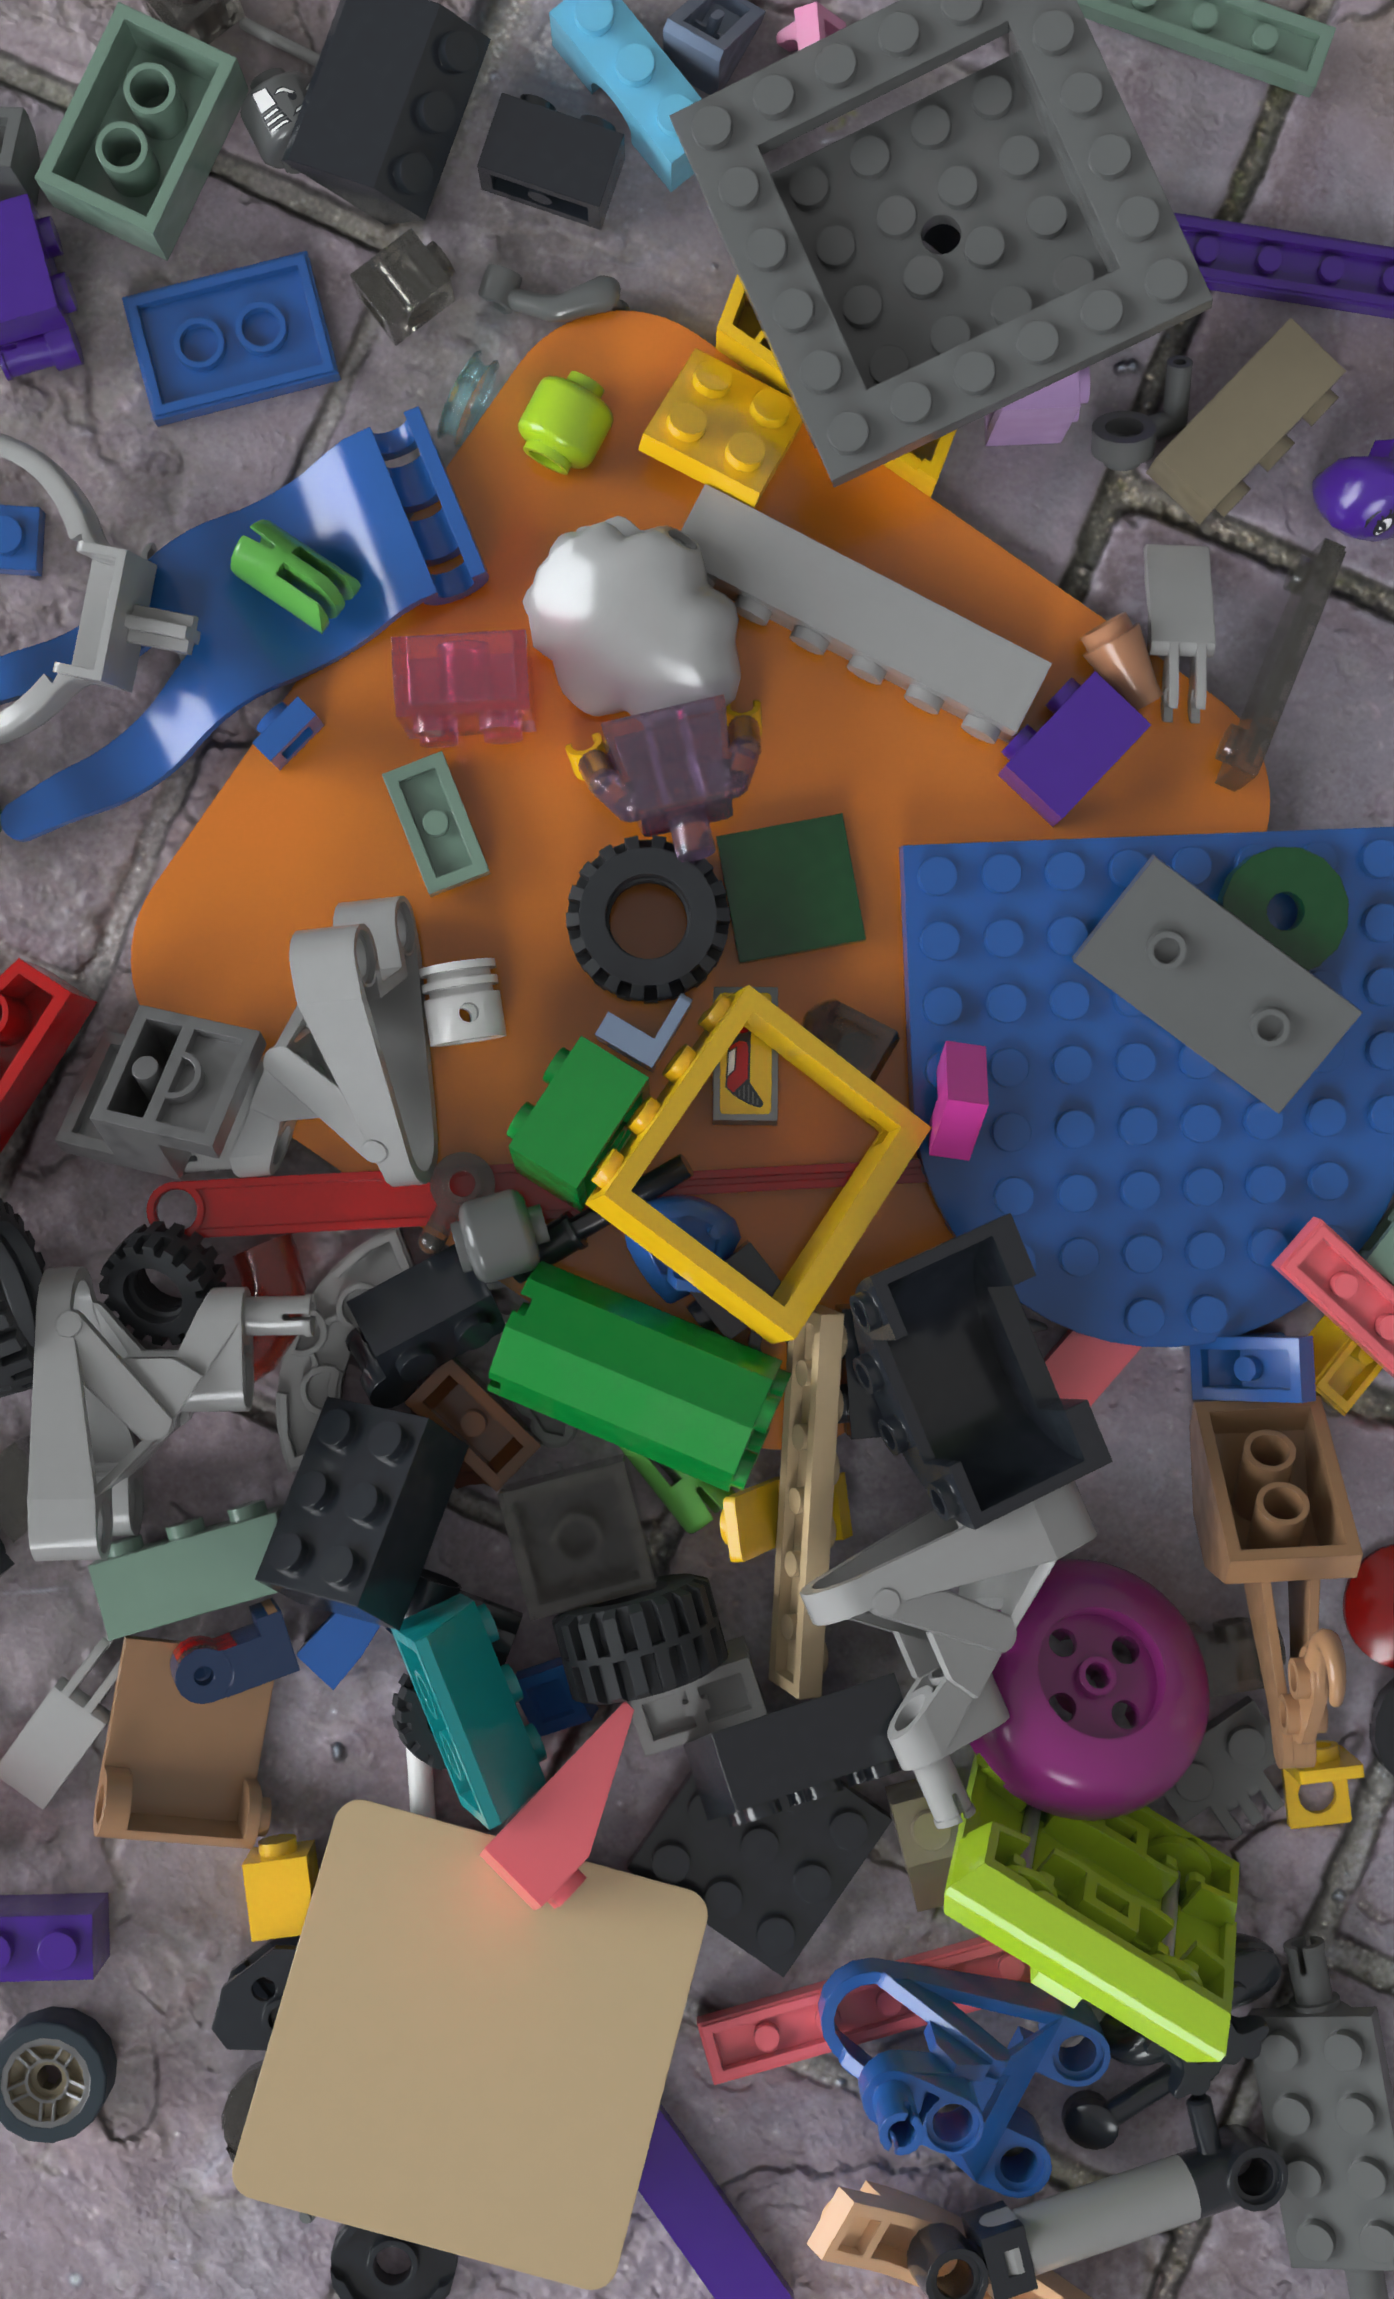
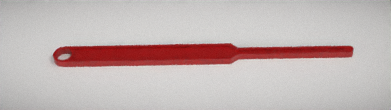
M919 1159L910 1160L896 1184L927 1182L922 1173ZM860 1162L693 1171L694 1176L658 1197L675 1194L700 1195L844 1187ZM514 1163L438 1167L431 1182L423 1185L392 1187L388 1184L381 1171L174 1181L156 1188L149 1197L146 1208L147 1218L151 1225L154 1221H160L158 1204L164 1194L171 1190L186 1191L196 1202L197 1215L193 1224L185 1229L184 1234L191 1236L196 1231L204 1238L450 1225L452 1222L459 1221V1209L463 1203L508 1189L519 1191L523 1195L527 1207L540 1204L544 1220L557 1219L566 1211L575 1216L580 1211L517 1173Z

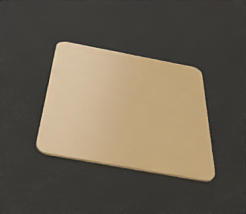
M358 1799L346 1803L337 1812L233 2163L232 2178L237 2190L250 2199L581 2289L597 2290L603 2288L614 2278L619 2265L708 1920V1911L704 1900L696 1892L686 1888L585 1861L578 1869L587 1877L586 1880L560 1907L554 1909L546 1902L541 1908L534 1911L479 1855L496 1836L368 1800Z

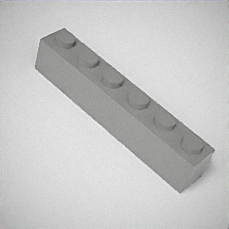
M707 484L704 485L681 530L700 546L709 585L735 601L736 610L739 615L758 625L766 626L768 621L771 620L791 630L792 633L789 638L809 652L824 655L827 649L849 660L847 669L865 681L881 685L883 679L907 690L904 698L923 711L938 714L940 709H943L963 719L961 728L984 742L995 744L999 738L1009 743L1017 733L1052 665L1051 662Z

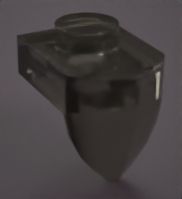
M836 999L817 1003L804 1014L801 1026L874 1083L900 1040L896 1030Z

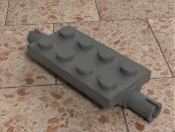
M1305 1936L1294 1937L1283 1943L1294 1994L1289 1999V2004L1278 2008H1252L1248 2015L1264 2018L1269 2028L1267 2037L1261 2041L1262 2049L1260 2055L1253 2059L1268 2144L1283 2158L1288 2169V2184L1279 2203L1291 2268L1344 2270L1350 2299H1389L1384 2271H1394V2095L1377 2006L1351 2007L1340 2000V1995L1337 1992H1332L1325 1955V1941L1322 1937L1311 1936L1310 1946L1306 1945Z

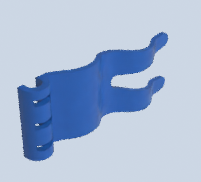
M419 406L405 411L406 421L392 431L378 434L373 433L371 427H368L344 438L304 473L276 492L240 510L189 529L170 541L148 559V561L157 565L149 607L197 616L199 618L197 631L201 632L199 644L194 645L192 655L185 656L153 703L127 730L99 751L54 774L4 807L0 822L3 831L9 837L19 842H28L63 826L113 809L137 798L179 769L215 729L251 701L270 691L316 673L346 657L378 636L399 617L423 602L433 606L451 603L469 596L486 584L489 580V573L424 414ZM417 448L419 449L420 456L411 463L396 468L386 467L384 461L402 457ZM440 501L442 508L436 514L419 521L408 520L406 514L420 511ZM261 519L270 520L352 575L361 584L359 591L352 599L344 600L345 607L336 618H328L330 623L323 634L245 583L232 572L230 568L231 557L241 536L245 535L258 543L261 541L262 537L250 528L253 523ZM460 554L462 555L464 562L451 571L434 575L430 574L427 568L444 563ZM79 626L46 642L0 656V705L18 700L43 674L54 680L58 674L52 672L54 662L72 665ZM141 645L139 657L152 647Z

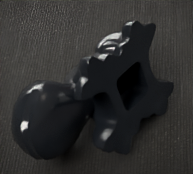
M1236 1933L1232 2010L1252 2003L1270 1991L1280 1978L1282 1970L1279 1959L1272 1947L1261 1939L1243 1933ZM1107 2013L1099 2022L1109 2044L1112 2059L1132 2066H1148L1159 2062L1171 2065V2074L1167 2085L1170 2093L1177 2099L1189 2094L1197 2096L1205 2094L1209 2090L1210 2080L1219 2074L1224 2064L1235 2065L1242 2057L1248 2059L1259 2057L1262 2049L1261 2041L1267 2037L1269 2032L1266 2021L1260 2016L1236 2017L1231 2015L1227 2051L1221 2062H1186Z

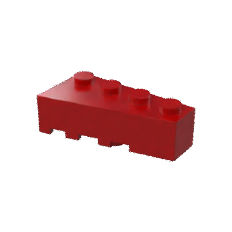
M20 958L0 975V1153L97 1004V1001L48 969Z

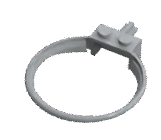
M0 434V457L22 467L38 480L55 503L64 521L70 540L78 541L76 551L92 558V564L72 665L54 662L52 672L58 673L54 680L43 674L22 697L0 712V745L21 738L44 725L85 687L97 685L132 693L141 645L192 655L193 645L199 644L201 632L197 631L199 620L197 616L149 607L157 565L129 550L110 546L91 503L78 484L64 469L46 454L31 445L4 434Z

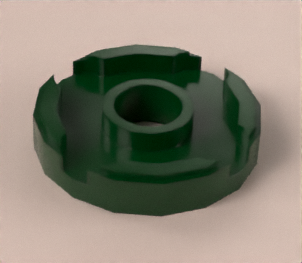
M1273 847L1246 857L1228 874L1218 896L1217 902L1307 970L1320 966L1338 949L1348 926L1349 899L1341 877L1324 858L1299 847ZM1279 893L1290 896L1297 906V918L1294 924L1287 930H1280L1274 927L1267 916V906L1270 900Z

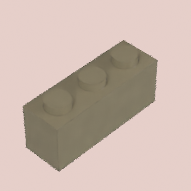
M1290 318L1162 450L1146 471V474L1199 525L1214 510L1224 518L1251 490L1243 481L1258 464L1268 472L1295 444L1287 434L1303 418L1312 427L1337 401L1339 397L1331 388L1346 370Z

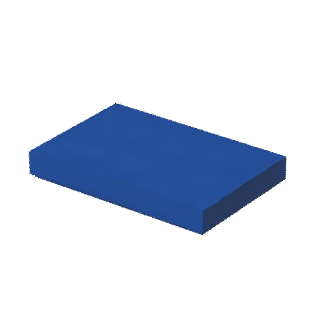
M307 251L122 297L153 421L158 427L341 380Z

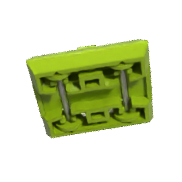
M974 1753L966 1792L971 1803L975 1806L976 1813L969 1819L964 1818L963 1813H961L963 1822L958 1827L944 1892V1914L1029 1965L1031 1983L1074 2009L1084 1999L1186 2062H1221L1226 2056L1233 2001L1237 1932L1235 1916L1238 1904L1240 1863L1147 1806L1125 1816L1096 1821L1062 1818L1043 1812L1028 1805L1004 1788L1003 1785L1006 1783L991 1769L980 1753L978 1755Z

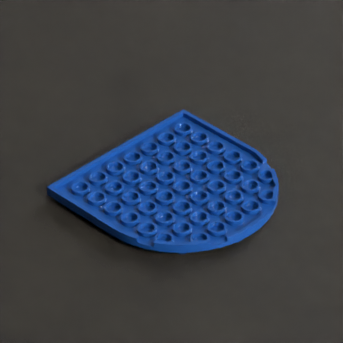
M1394 827L903 845L899 847L910 1111L929 1125L938 1098L937 1066L946 1041L986 1046L989 1106L970 1160L929 1155V1132L916 1151L917 1157L920 1160L921 1170L929 1185L933 1199L946 1221V1227L953 1237L959 1236L1002 1215L1011 1213L1036 1273V1276L1014 1285L1022 1305L1068 1329L1108 1342L1141 1347H1182L1215 1342L1216 1337L1239 1336L1269 1324L1298 1308L1308 1300L1271 1264L1312 1217L1322 1219L1357 1253L1360 1251L1387 1210L1394 1194ZM1273 847L1303 848L1324 858L1341 877L1349 899L1347 929L1338 949L1320 966L1309 971L1362 1011V1014L1279 1114L1072 960V956L1153 854L1215 901H1218L1219 893L1228 874L1248 856ZM1279 893L1270 900L1267 906V916L1270 923L1280 930H1287L1294 924L1297 918V906L1290 896Z

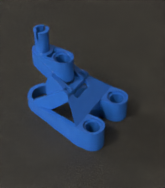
M871 1957L852 1960L835 1970L823 1985L818 2002L823 2037L833 2054L838 2057L841 2066L858 2079L863 2109L868 2118L878 2125L879 2139L885 2150L889 2152L892 2140L895 2148L894 2153L899 2156L908 2155L916 2151L920 2145L945 2154L977 2184L1002 2195L1017 2199L1030 2197L1041 2191L1049 2181L1052 2171L1051 2157L1037 2121L1032 2114L1018 2106L1034 2073L1037 2072L1072 2087L1088 2086L1103 2076L1108 2069L1111 2059L1107 2039L1095 2013L1088 2004L1081 2000L1073 2009L1034 1984ZM877 1984L928 2023L923 2032L929 2052L893 2049L871 2057L838 2029L834 2022L838 2004L847 1993L859 1986ZM952 2002L1039 2022L1038 2031L1034 2033L1018 2026L1006 2048ZM1071 2036H1084L1082 2041L1073 2047H1061V2044ZM945 2105H961L950 2112H938ZM1014 2147H1025L1023 2152L1016 2156H1003L1006 2151Z

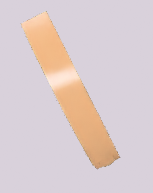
M865 2180L860 2191L838 2187L833 2198L824 2207L821 2219L809 2238L807 2245L822 2261L882 2273L919 2287L907 2266V2250L912 2238L922 2228L935 2223L952 2225L964 2236L965 2231L960 2216L911 2194ZM958 2259L945 2263L939 2270L937 2277L949 2274L956 2266ZM1053 2270L1036 2276L1038 2289L1009 2298L1092 2299ZM986 2291L983 2299H992Z

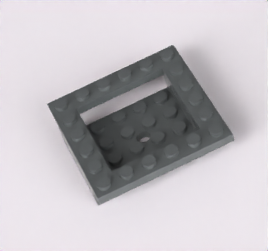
M899 0L669 115L699 183L712 219L814 448H817L834 488L1212 308L1213 298L1077 0ZM1009 33V56L770 174L762 157L763 154ZM948 224L956 228L960 233L959 244L947 254L938 255L931 253L923 245L925 234L936 225Z

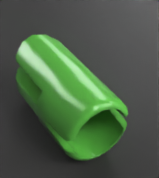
M261 519L253 523L250 528L262 537L261 541L258 543L245 535L241 536L231 557L230 568L232 572L245 583L323 634L330 623L328 618H336L345 607L344 600L352 599L359 591L361 584L352 575L270 520Z
M618 1446L688 1534L696 1533L713 1520L706 1505L716 1514L723 1510V1499L736 1493L732 1487L727 1492L659 1463L674 1482L669 1485L649 1458Z

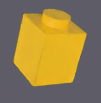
M278 1834L265 1837L258 1841V1847H253L242 1864L252 1942L301 1935L319 1874L315 1839L297 1842L295 1834Z

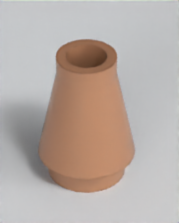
M1126 612L1107 620L1080 638L1087 650L1082 656L1137 711L1163 695L1154 674L1140 623L1132 624Z

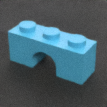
M563 0L549 12L552 46L591 94L602 88L612 99L630 129L632 145L669 191L672 192L690 178L694 172L669 115L702 98L623 0Z

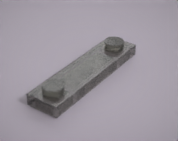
M1324 538L1308 556L1300 553L1291 565L1283 584V589L1291 593L1238 725L1233 723L1229 725L1218 745L1215 759L1223 763L1216 778V784L1235 792L1258 775L1345 557L1346 551L1344 550L1346 546Z

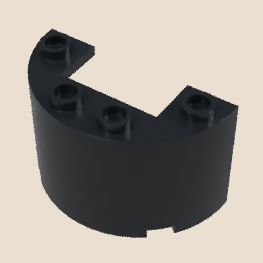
M1011 1213L1002 1215L864 1278L858 1284L855 1294L850 1296V1307L853 1313L855 1335L860 1356L853 1359V1368L862 1388L868 1394L874 1395L883 1418L878 1420V1428L886 1447L893 1455L903 1454L907 1463L927 1490L931 1504L940 1518L944 1521L954 1518L960 1524L974 1530L1113 1462L1088 1400L1059 1398L1017 1296L1014 1285L1036 1276V1273Z

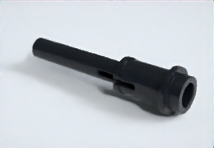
M679 1154L641 1176L631 1191L645 1202H648L691 1178L694 1174L686 1158ZM590 1207L575 1216L569 1211L564 1212L559 1218L546 1225L551 1242L538 1245L541 1257L540 1262L543 1261L554 1265L576 1251L588 1247L587 1238L611 1223ZM534 1270L515 1275L513 1278L522 1284L527 1281Z

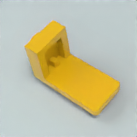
M840 1472L839 1479L834 1485L832 1516L836 1526L835 1541L845 1540L853 1536L845 1472ZM780 1476L768 1479L723 1499L720 1532L723 1541L728 1545L732 1563L746 1562L776 1548Z

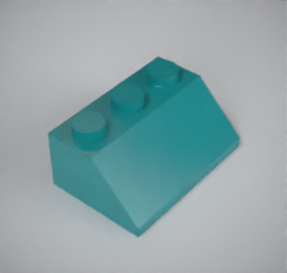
M460 1593L405 1618L400 1631L392 1628L391 1631L459 1801L464 1808L490 1830L501 1825L547 1783L539 1764L547 1759V1753L535 1726L532 1723L524 1726L515 1703L523 1700V1693L511 1666L508 1663L502 1666L499 1664L491 1643L499 1640L500 1637L489 1609L484 1603L476 1606L474 1600Z

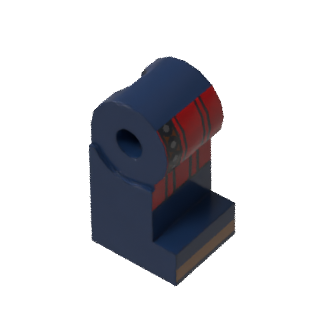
M273 1597L248 1606L254 1622L252 1624L215 1638L202 1635L192 1636L178 1644L170 1659V1670L175 1685L184 1698L197 1704L212 1703L300 1671L282 1612Z

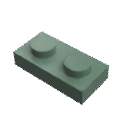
M442 751L382 774L431 897L491 874Z

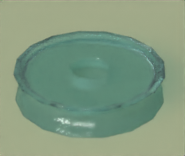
M480 350L476 351L467 361L444 405L438 424V439L443 438L446 434H450L455 438V448L460 447L476 426L492 393L498 375V360H494L490 365L485 364L482 361V352Z

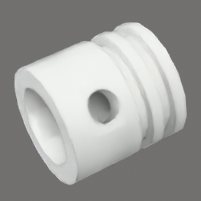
M495 958L453 961L419 969L420 978L427 979V983L421 985L422 994L429 995L430 998L424 1001L431 1047L474 1043L507 1036L500 990H493V985L499 983L498 975L491 974L490 969L496 968ZM460 1009L466 1010L469 1013L470 1022H466L460 1017Z

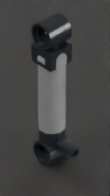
M1191 2095L1186 2100V2105L1196 2145L1195 2148L1014 2209H1010L1001 2200L962 2213L961 2218L965 2236L952 2225L946 2223L929 2224L919 2230L912 2238L907 2250V2266L912 2277L928 2299H983L986 2291L992 2299H1009L1038 2289L1036 2276L1238 2206L1253 2212L1267 2210L1277 2204L1284 2195L1288 2184V2169L1283 2158L1249 2128L1232 2124L1218 2129L1212 2099L1209 2095ZM1252 2158L1250 2167L1245 2173L1238 2176L1242 2165ZM958 2259L956 2266L949 2274L937 2277L939 2270L945 2263Z

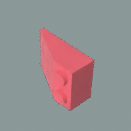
M623 1702L479 1854L534 1911L541 1908L546 1902L554 1909L560 1907L587 1878L578 1868L590 1856L633 1717L634 1709L627 1702Z

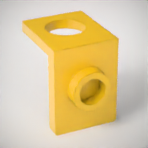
M1329 1740L1316 1741L1317 1753L1314 1767L1281 1769L1287 1825L1291 1829L1349 1823L1352 1821L1347 1779L1365 1777L1364 1766L1361 1761L1342 1745H1338L1337 1742ZM1322 1782L1332 1783L1334 1796L1331 1803L1325 1809L1311 1811L1301 1805L1299 1800L1301 1785Z

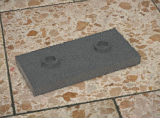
M1154 854L1072 956L1074 963L1278 1114L1362 1014V1011Z

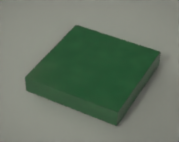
M843 813L716 836L739 964L866 940Z

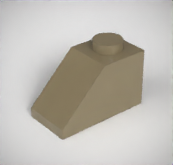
M917 1778L885 1786L917 1912L943 1906L944 1892L959 1824L945 1829L936 1828L933 1822V1815Z

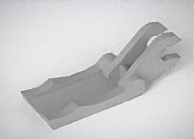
M1146 544L1143 548L1148 613L1147 650L1149 655L1164 656L1161 718L1163 722H1173V708L1178 709L1179 656L1191 657L1188 718L1191 723H1200V709L1205 710L1207 658H1213L1216 646L1209 546Z
M107 1634L94 1647L70 1681L63 1676L59 1679L0 1761V1778L42 1810L48 1806L90 1746L109 1723L111 1712L100 1703L116 1684L120 1660L92 1697L78 1688L114 1642V1640L109 1641Z

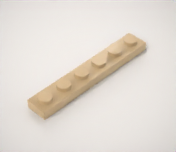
M820 1304L816 1306L796 1339L789 1340L787 1346L786 1371L791 1372L792 1375L786 1387L784 1398L768 1680L798 1700L822 1696L823 1673H825L828 1667V1649L825 1643L826 1625L816 1626L812 1623L800 1592L808 1583L829 1571L830 1549L833 1547L836 1539V1526L832 1512L834 1485L837 1483L840 1474V1464L836 1453L838 1421L841 1419L844 1409L843 1395L840 1390L842 1357L846 1353L848 1343L847 1332L844 1326V1313Z

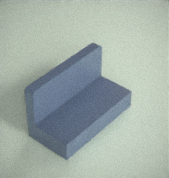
M683 993L680 994L655 1038L609 1011L597 1029L595 1036L601 1043L653 1073L691 1009L693 999Z

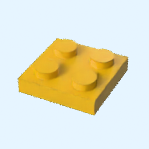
M695 348L645 429L638 450L703 484H707L755 508L802 426L803 421L792 397Z

